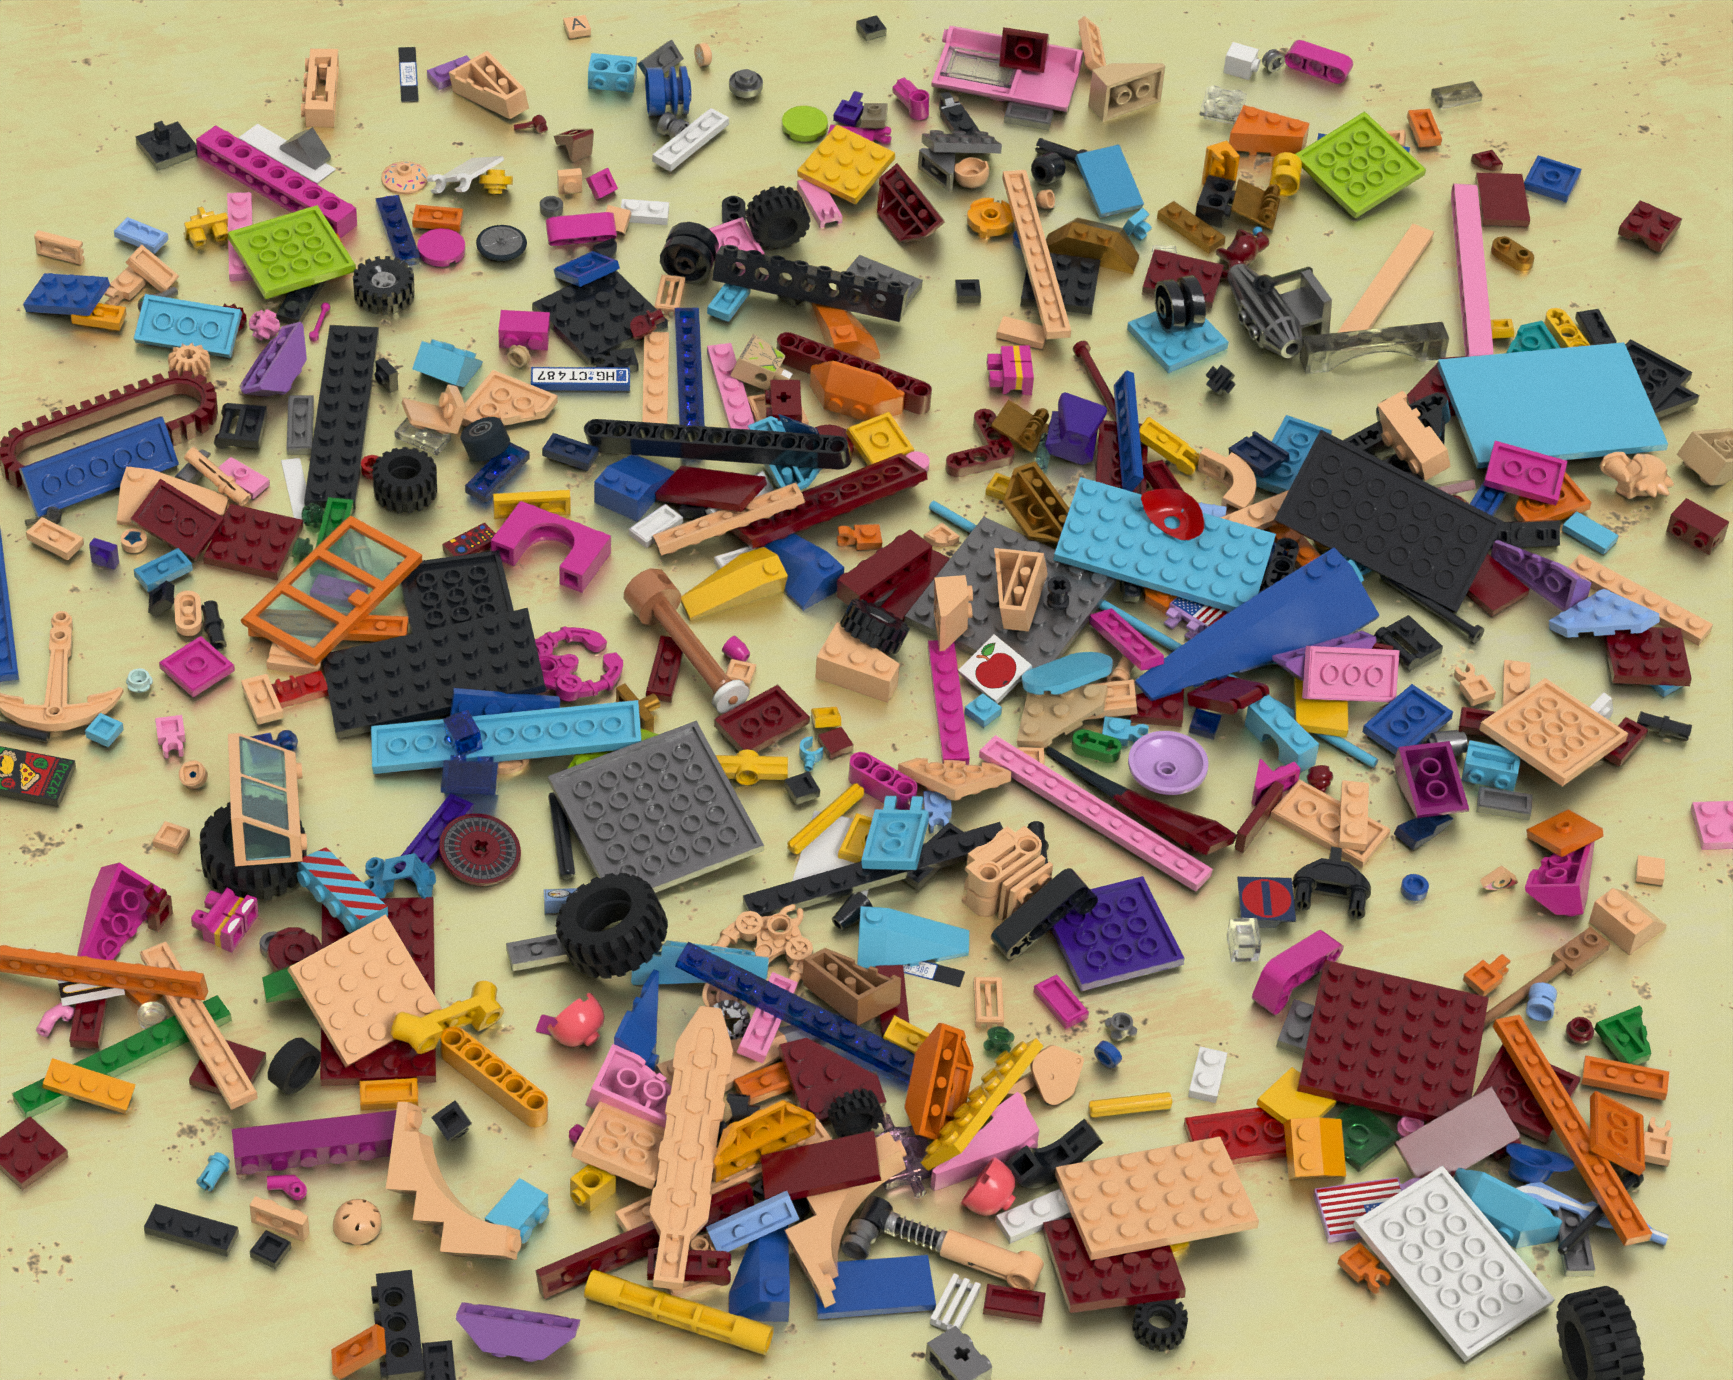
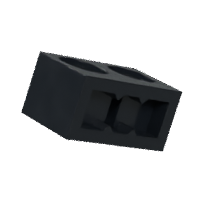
M1208 175L1197 202L1195 216L1208 225L1222 228L1224 220H1229L1232 206L1230 204L1232 205L1235 195V181Z

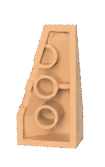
M126 467L120 485L117 524L137 526L131 522V517L159 479L164 480L220 516L224 517L229 496L152 469Z

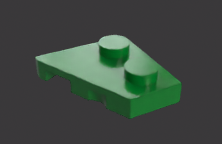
M1640 1005L1596 1023L1594 1028L1618 1060L1623 1063L1639 1065L1649 1061L1652 1054L1650 1044L1646 1039L1647 1029L1642 1022L1643 1010Z

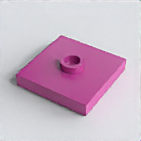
M201 636L159 662L160 669L192 697L200 694L235 671L234 664Z

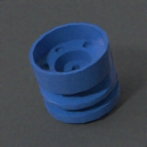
M674 66L670 67L668 77H664L662 67L646 68L645 91L648 116H662L665 114L666 105H670L671 112L674 115H677L678 105H680L682 115H688L692 94L691 81L686 66L679 67V77H676Z

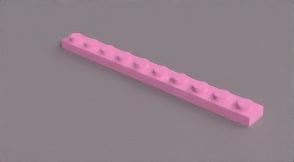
M995 735L979 750V758L1012 771L1011 778L1195 892L1211 877L1213 869L998 736Z

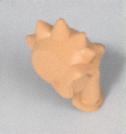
M1613 452L1607 454L1599 465L1600 470L1605 475L1618 481L1616 492L1628 499H1632L1635 496H1651L1655 498L1657 494L1669 496L1668 488L1674 486L1672 479L1667 474L1666 465L1659 458L1650 454H1636L1633 460H1631L1624 452Z

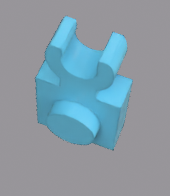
M1105 716L1102 734L1114 737L1121 742L1122 746H1127L1128 741L1135 743L1142 735L1148 734L1149 726L1145 724L1130 726L1131 720Z

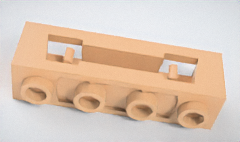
M310 48V57L305 58V72L308 73H304V87L307 88H302V101L305 103H301V117H305L306 127H334L339 74L338 49ZM318 75L319 80H326L325 96H317Z

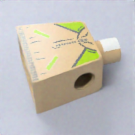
M753 334L738 358L730 376L763 390H768L770 380H790L793 373L781 368L785 359V355Z

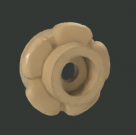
M512 345L509 348L507 360L513 367L521 368L530 362L531 357L526 347Z

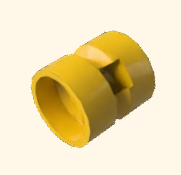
M1288 152L1280 153L1274 157L1269 186L1277 184L1281 190L1279 196H1292L1299 190L1302 170L1301 159L1297 155Z

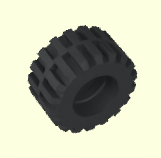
M779 185L778 188H775V186L769 187V190L765 191L764 189L760 191L761 194L755 195L752 198L753 201L748 203V209H746L745 214L753 237L761 247L766 246L770 250L776 248V250H780L782 247L788 248L791 247V244L798 243L799 239L806 235V231L810 228L809 223L811 220L804 201L797 190L794 191L791 187L785 188V186Z
M393 448L391 452L386 451L382 453L383 457L376 459V463L373 465V488L375 499L379 501L382 507L387 506V510H396L397 513H413L414 510H423V506L428 507L431 504V500H435L437 493V467L434 459L428 456V453L425 451L419 452L417 448Z

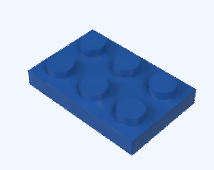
M44 273L23 303L26 312L90 316L109 288L110 282L108 277Z
M1411 684L1363 726L1362 732L1396 755L1398 747L1420 745L1427 741L1432 732H1437L1452 719L1453 711Z

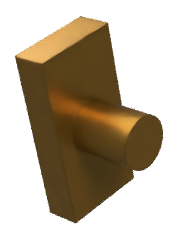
M625 683L616 687V702L638 700L640 726L642 729L654 733V716L650 712L660 708L658 697L655 694H651L639 700Z

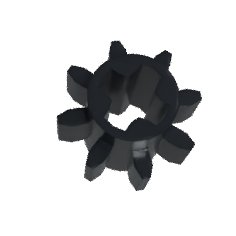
M1220 365L1218 369L1212 366L1206 374V377L1209 378L1206 385L1219 395L1223 391L1229 394L1236 385L1232 381L1235 374L1223 365Z

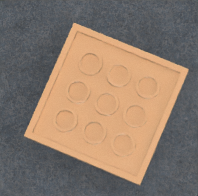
M1546 678L1482 721L1479 729L1561 786L1570 782L1626 741L1628 736L1626 731Z
M386 915L287 969L345 1068L396 1040L392 1038L390 1032L393 1021L398 1013L406 1012L424 1017L436 1009L442 1010Z

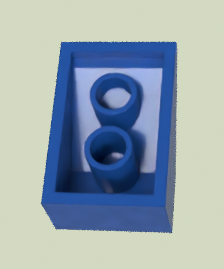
M630 455L607 466L594 481V503L638 522L657 500L655 492L674 474V471L638 455Z

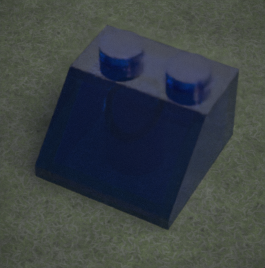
M450 755V761L444 760L441 793L498 795L500 763L494 762V757L477 756V762L466 761L467 756Z

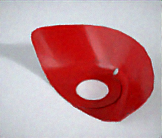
M1165 488L1147 491L1141 495V501L1148 518L1166 534L1180 540H1191L1202 534L1204 530L1203 512L1198 502L1186 492ZM1169 516L1178 518L1180 526L1176 529L1168 528L1164 523L1165 518Z

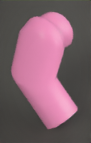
M61 1002L47 1010L37 1026L36 1032L43 1037L49 1036L58 1019L63 1018L65 1021H70L73 1018L75 1008L69 1005L62 1006Z

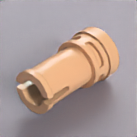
M1122 655L1117 667L1110 673L1107 682L1130 680V674L1135 665Z

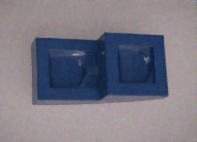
M1449 814L1416 818L1415 816L1414 819L1398 825L1394 835L1414 850L1441 833L1452 823L1454 818Z

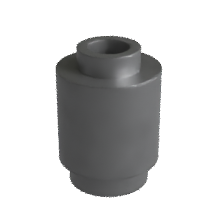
M1458 730L1432 732L1430 738H1427L1426 744L1450 741L1454 757L1460 756L1461 753H1466L1468 749L1465 732H1459Z

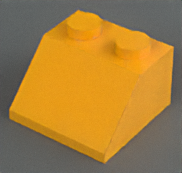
M1317 1117L1289 1119L1284 1122L1289 1180L1346 1177L1341 1119Z

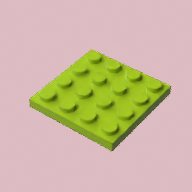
M1365 111L1295 154L1301 159L1302 168L1355 219L1420 179L1426 173V168Z
M318 205L228 232V240L265 299L350 274L356 269V264Z

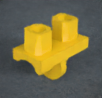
M201 206L197 207V215L190 216V221L184 222L185 232L183 234L185 240L190 239L194 248L206 244L207 239L205 235L213 234L216 242L228 239V216L226 212L215 215L214 211L205 212Z

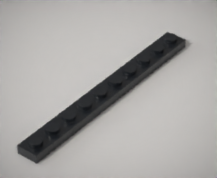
M1000 822L924 843L917 870L862 869L861 861L743 895V903L747 911L757 912L761 917L772 916L791 904H795V910H797L798 908L809 907L906 879V876L910 874L916 876L922 874L925 870L933 868L937 870L965 862L969 852L978 846L989 843L1003 827Z

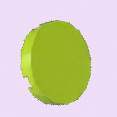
M796 106L786 111L782 117L783 132L789 134L790 138L796 141H815L817 137L821 135L823 137L828 129L827 116L823 111L815 107Z

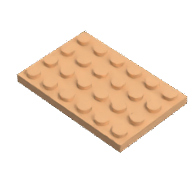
M1221 1137L1056 1167L1055 1177L1090 1260L1258 1228L1259 1219Z

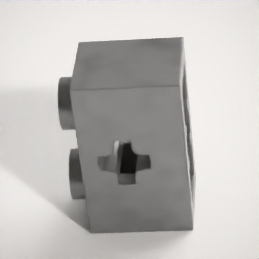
M957 1326L952 1327L927 1343L925 1360L942 1380H991L992 1364L987 1356L981 1355L977 1351L971 1338L967 1334H963Z

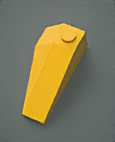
M762 547L742 553L682 595L681 604L689 621L784 592L788 575L778 555Z

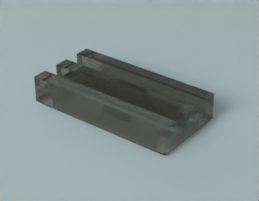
M1474 81L1434 88L1431 91V96L1435 98L1436 104L1439 103L1438 107L1440 109L1479 102L1483 96Z

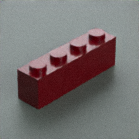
M911 529L902 535H898L887 546L879 548L874 555L866 560H862L855 568L848 573H843L837 581V598L848 606L852 599L855 598L866 600L868 603H875L931 563L932 545Z

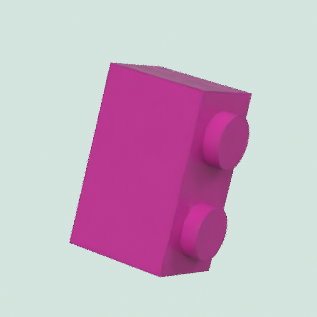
M501 310L498 330L499 348L521 345L530 350H548L550 312Z

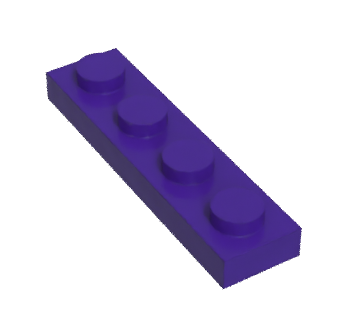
M450 793L401 856L415 853L422 863L426 862L430 867L439 856V841L445 827L452 820L460 816L472 814L474 803ZM405 862L397 863L394 866L396 874L405 869ZM411 877L405 878L414 882Z

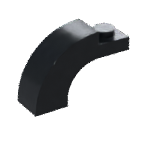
M1083 1119L1060 1139L1048 1146L1030 1148L1026 1145L1006 1161L1005 1165L1011 1170L1019 1185L1027 1188L1044 1187L1058 1182L1055 1177L1056 1167L1084 1162L1083 1159L1104 1142L1086 1119Z

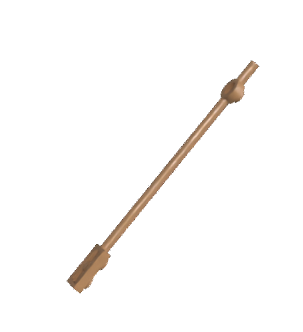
M1592 927L1587 928L1552 954L1551 960L1555 964L1486 1012L1484 1028L1528 997L1530 987L1533 984L1547 983L1563 971L1572 977L1608 951L1610 943Z

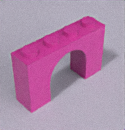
M522 501L519 502L491 539V551L499 550L502 562L511 566H515L524 552L537 542L552 540L567 545L571 551L559 566V584L583 593L611 554V535Z

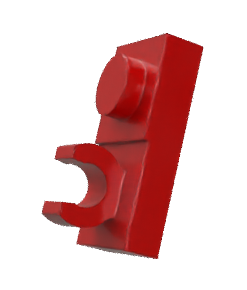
M321 670L297 676L296 678L290 675L289 680L281 682L280 679H276L275 683L271 684L281 708L329 696L327 683Z

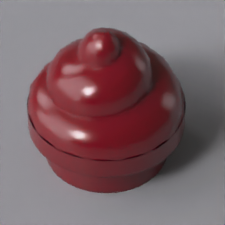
M1326 765L1309 768V774L1306 776L1308 784L1325 793L1326 788L1331 785V781L1334 779L1333 772Z

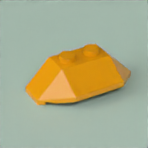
M782 1100L763 1110L754 1112L751 1116L741 1121L731 1123L727 1128L723 1129L713 1162L715 1165L713 1168V1180L717 1183L760 1162L761 1155L785 1150L815 1135L816 1117L813 1113Z

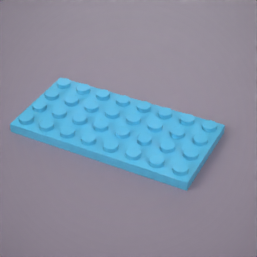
M1080 477L1053 560L1231 612L1259 593L1276 534L1203 513L1204 530L1202 534L1191 540H1180L1166 534L1150 521L1145 513L1141 494ZM1169 516L1164 520L1165 525L1170 529H1176L1180 526L1179 519L1174 516Z

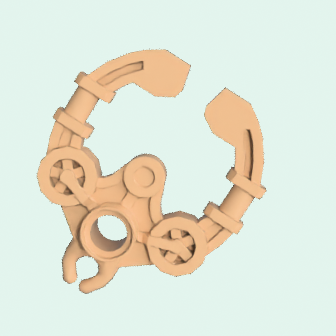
M795 904L784 907L779 913L772 916L761 917L757 912H743L737 917L735 922L720 932V938L716 944H711L712 946L727 947L730 943L735 945L739 938L749 942L757 940L755 956L769 957L770 963L779 955L786 954L787 962L791 964L788 968L790 973L788 979L795 982L803 980V959L813 954L812 943L807 938L802 937L798 928L804 918L803 909L798 908L796 910L797 917L794 919L787 915L788 912L795 910ZM749 982L746 986L749 996L748 1001L758 1004L766 985L761 982Z

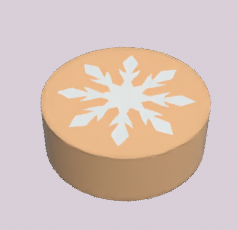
M707 43L696 44L694 55L697 64L700 67L710 65L712 62V52Z

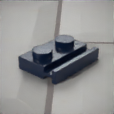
M1256 431L1252 432V436H1246L1228 448L1229 455L1232 452L1239 456L1250 466L1254 473L1262 478L1280 468L1281 463L1284 461H1290L1287 451Z

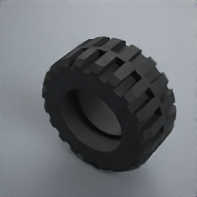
M250 797L243 798L244 816L289 830L287 806L283 808L282 803L275 800L269 802L266 798L258 797V800H251ZM230 802L227 803V807L223 808L221 806L214 812V816H209L205 821V826L200 832L199 841L202 871L211 887L214 889L218 888L219 893L223 894L226 888H229L234 892L235 896L245 898L246 895L257 898V900L264 899V901L272 900L274 895H283L287 892L288 887L291 889L298 883V862L235 866L234 853L232 852L234 847ZM300 820V831L301 834H304L305 830L302 827V821ZM244 822L245 844L260 842L275 847L267 854L257 857H246V861L291 857L289 837ZM302 850L303 858L307 856V850Z
M613 873L605 874L603 878L595 877L591 879V882L586 885L583 883L577 888L578 891L574 894L571 893L567 897V903L562 904L555 926L557 928L556 934L572 965L579 972L594 978L601 976L603 979H611L614 975L621 977L625 976L628 971L632 970L634 972L640 969L641 964L644 962L647 964L653 958L652 955L658 953L662 947L661 942L665 941L667 935L668 920L651 885L642 878L635 875L630 876L627 873H619L618 875ZM622 920V921H621L619 924H617L616 926H614V927H612V928H610V929H607V930L602 931V930H603L605 927H607L608 925H610V924H612V923H614V922H617V921Z
M1609 1286L1596 1287L1565 1295L1557 1306L1556 1318L1558 1324L1556 1325L1559 1334V1346L1563 1355L1562 1359L1566 1365L1569 1379L1644 1380L1645 1368L1643 1367L1644 1356L1641 1351V1341L1637 1334L1636 1323L1632 1319L1629 1306H1626L1623 1296L1619 1295L1616 1289Z

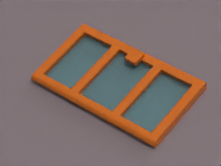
M349 516L241 619V623L316 666L423 562L422 554L357 518Z

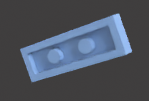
M785 1191L711 1224L706 1228L716 1251L729 1252L800 1219L788 1192Z

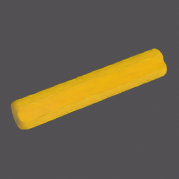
M1170 1092L1092 1100L1089 1102L1088 1110L1091 1117L1170 1109L1172 1107V1097Z

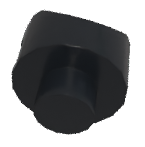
M728 1092L726 1100L732 1110V1117L725 1122L727 1126L733 1122L741 1121L760 1110V1106L750 1105V1095Z

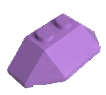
M301 322L282 326L278 331L279 334L259 354L239 386L244 394L258 396L283 395L291 389V384L301 373V368L307 360L304 327Z
M1359 631L1310 646L1372 649L1376 643V636ZM1306 647L1272 656L1275 663L1297 679L1304 680Z
M465 1302L461 1303L456 1313L458 1323L483 1352L491 1353L496 1357H506L508 1355L520 1357L528 1362L547 1358L572 1340L580 1326V1319H570L559 1315L499 1306L474 1305Z

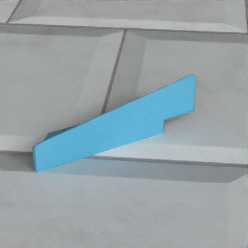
M667 940L662 945V951L654 953L652 955L653 958L647 964L644 962L640 965V969L632 971L631 983L633 985H644L653 970L659 971V984L706 983L712 976L719 973L733 974L741 981H765L768 975L769 957L755 956V952L751 950Z

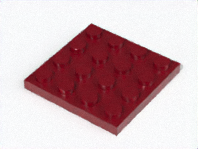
M1073 1218L1043 1222L1042 1230L1069 1313L1185 1298L1186 1288L1170 1245L1090 1260Z

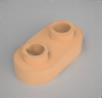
M194 591L180 592L174 599L176 630L181 635L193 636L202 629L201 599Z

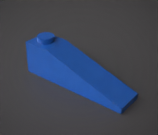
M794 533L784 539L769 542L764 546L778 555L788 575L784 591L801 610L804 611L837 592V581L844 573V566L829 552Z
M658 970L652 971L642 987L640 997L634 999L632 1011L627 1010L614 1036L615 1045L639 1055L646 1061L645 1065L655 1071L656 1064L659 1062V1055L656 1054Z
M788 1225L749 1242L729 1291L730 1314L762 1322H788L790 1305L789 1241L785 1232L788 1229Z

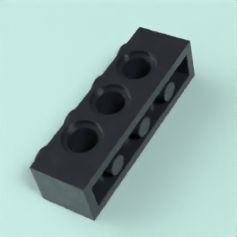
M412 1270L376 1274V1286H371L372 1304L379 1305V1311H374L375 1324L385 1329L386 1354L384 1355L385 1362H380L381 1380H425Z

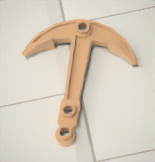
M58 611L51 618L52 629H50L49 639L50 664L45 703L43 705L24 704L22 697L0 693V711L6 717L22 726L42 731H64L88 725L100 713L104 715L108 713L120 700L124 692L123 688L118 687L104 693L89 695L86 703L68 704V658L71 656L73 621L67 612Z

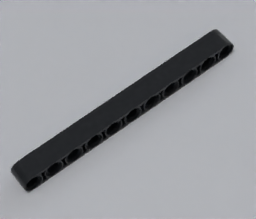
M592 419L584 426V433L588 444L598 447L601 453L837 470L847 468L852 462L847 439L835 435Z

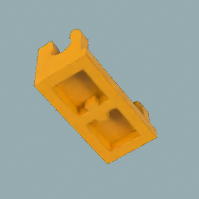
M1227 140L1206 148L1202 175L1203 185L1208 175L1233 180L1236 185L1240 155Z

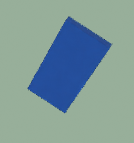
M928 1255L838 1262L839 1276L832 1279L836 1287L832 1291L836 1303L826 1308L813 1288L817 1319L931 1311L936 1308Z

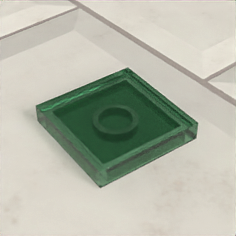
M1353 1104L1335 1118L1342 1120L1345 1161L1358 1172H1361L1390 1149L1399 1139V1135L1363 1106Z

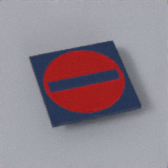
M1237 876L1241 921H1254L1257 928H1277L1281 922H1296L1292 878Z

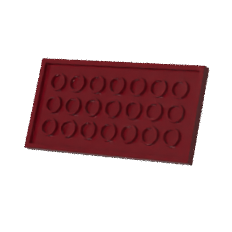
M379 898L388 906L389 921L435 996L434 898ZM322 904V946L325 948L351 933ZM321 1027V1086L360 1085L359 1081L417 1078V1083L436 1082V1047L428 1052L418 1054L409 1043L396 1039L345 1068Z

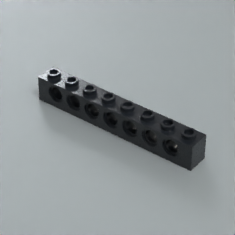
M734 245L721 246L717 251L712 278L713 281L896 322H900L905 313L909 287L903 286L896 281L883 282L873 276L861 277L851 271L839 272L832 270L828 266L816 267L801 260L795 262L785 260L784 257L779 255L767 256L762 255L761 252L756 250L744 251ZM736 262L742 263L745 269L738 268ZM759 268H765L769 274L761 273ZM782 273H788L792 280L784 278ZM806 278L814 280L816 285H810ZM829 283L836 284L839 290H833ZM853 289H859L862 295H856ZM876 294H882L886 300H879Z

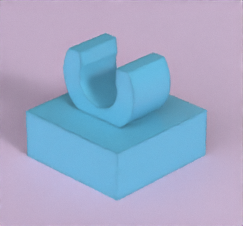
M1144 208L1130 217L1123 226L1128 237L1134 233L1135 237L1140 241L1152 229L1150 224L1145 222L1149 213Z

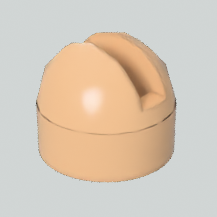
M1043 190L1038 192L1035 198L1036 205L1041 209L1053 208L1055 205L1053 191Z

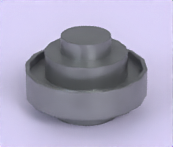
M743 69L734 72L730 76L729 89L738 97L751 98L761 93L763 79L755 71Z

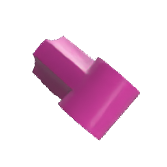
M905 77L897 80L892 91L909 109V116L915 120L926 119L929 116V93L918 89Z

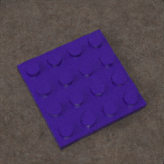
M1143 876L1091 889L1098 897V903L1090 912L1081 915L1073 909L1051 928L1080 991L1184 965L1185 958Z

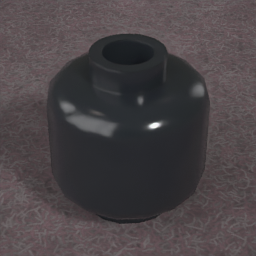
M1046 152L1034 159L1031 164L1033 178L1042 185H1051L1060 180L1065 174V162L1055 152Z

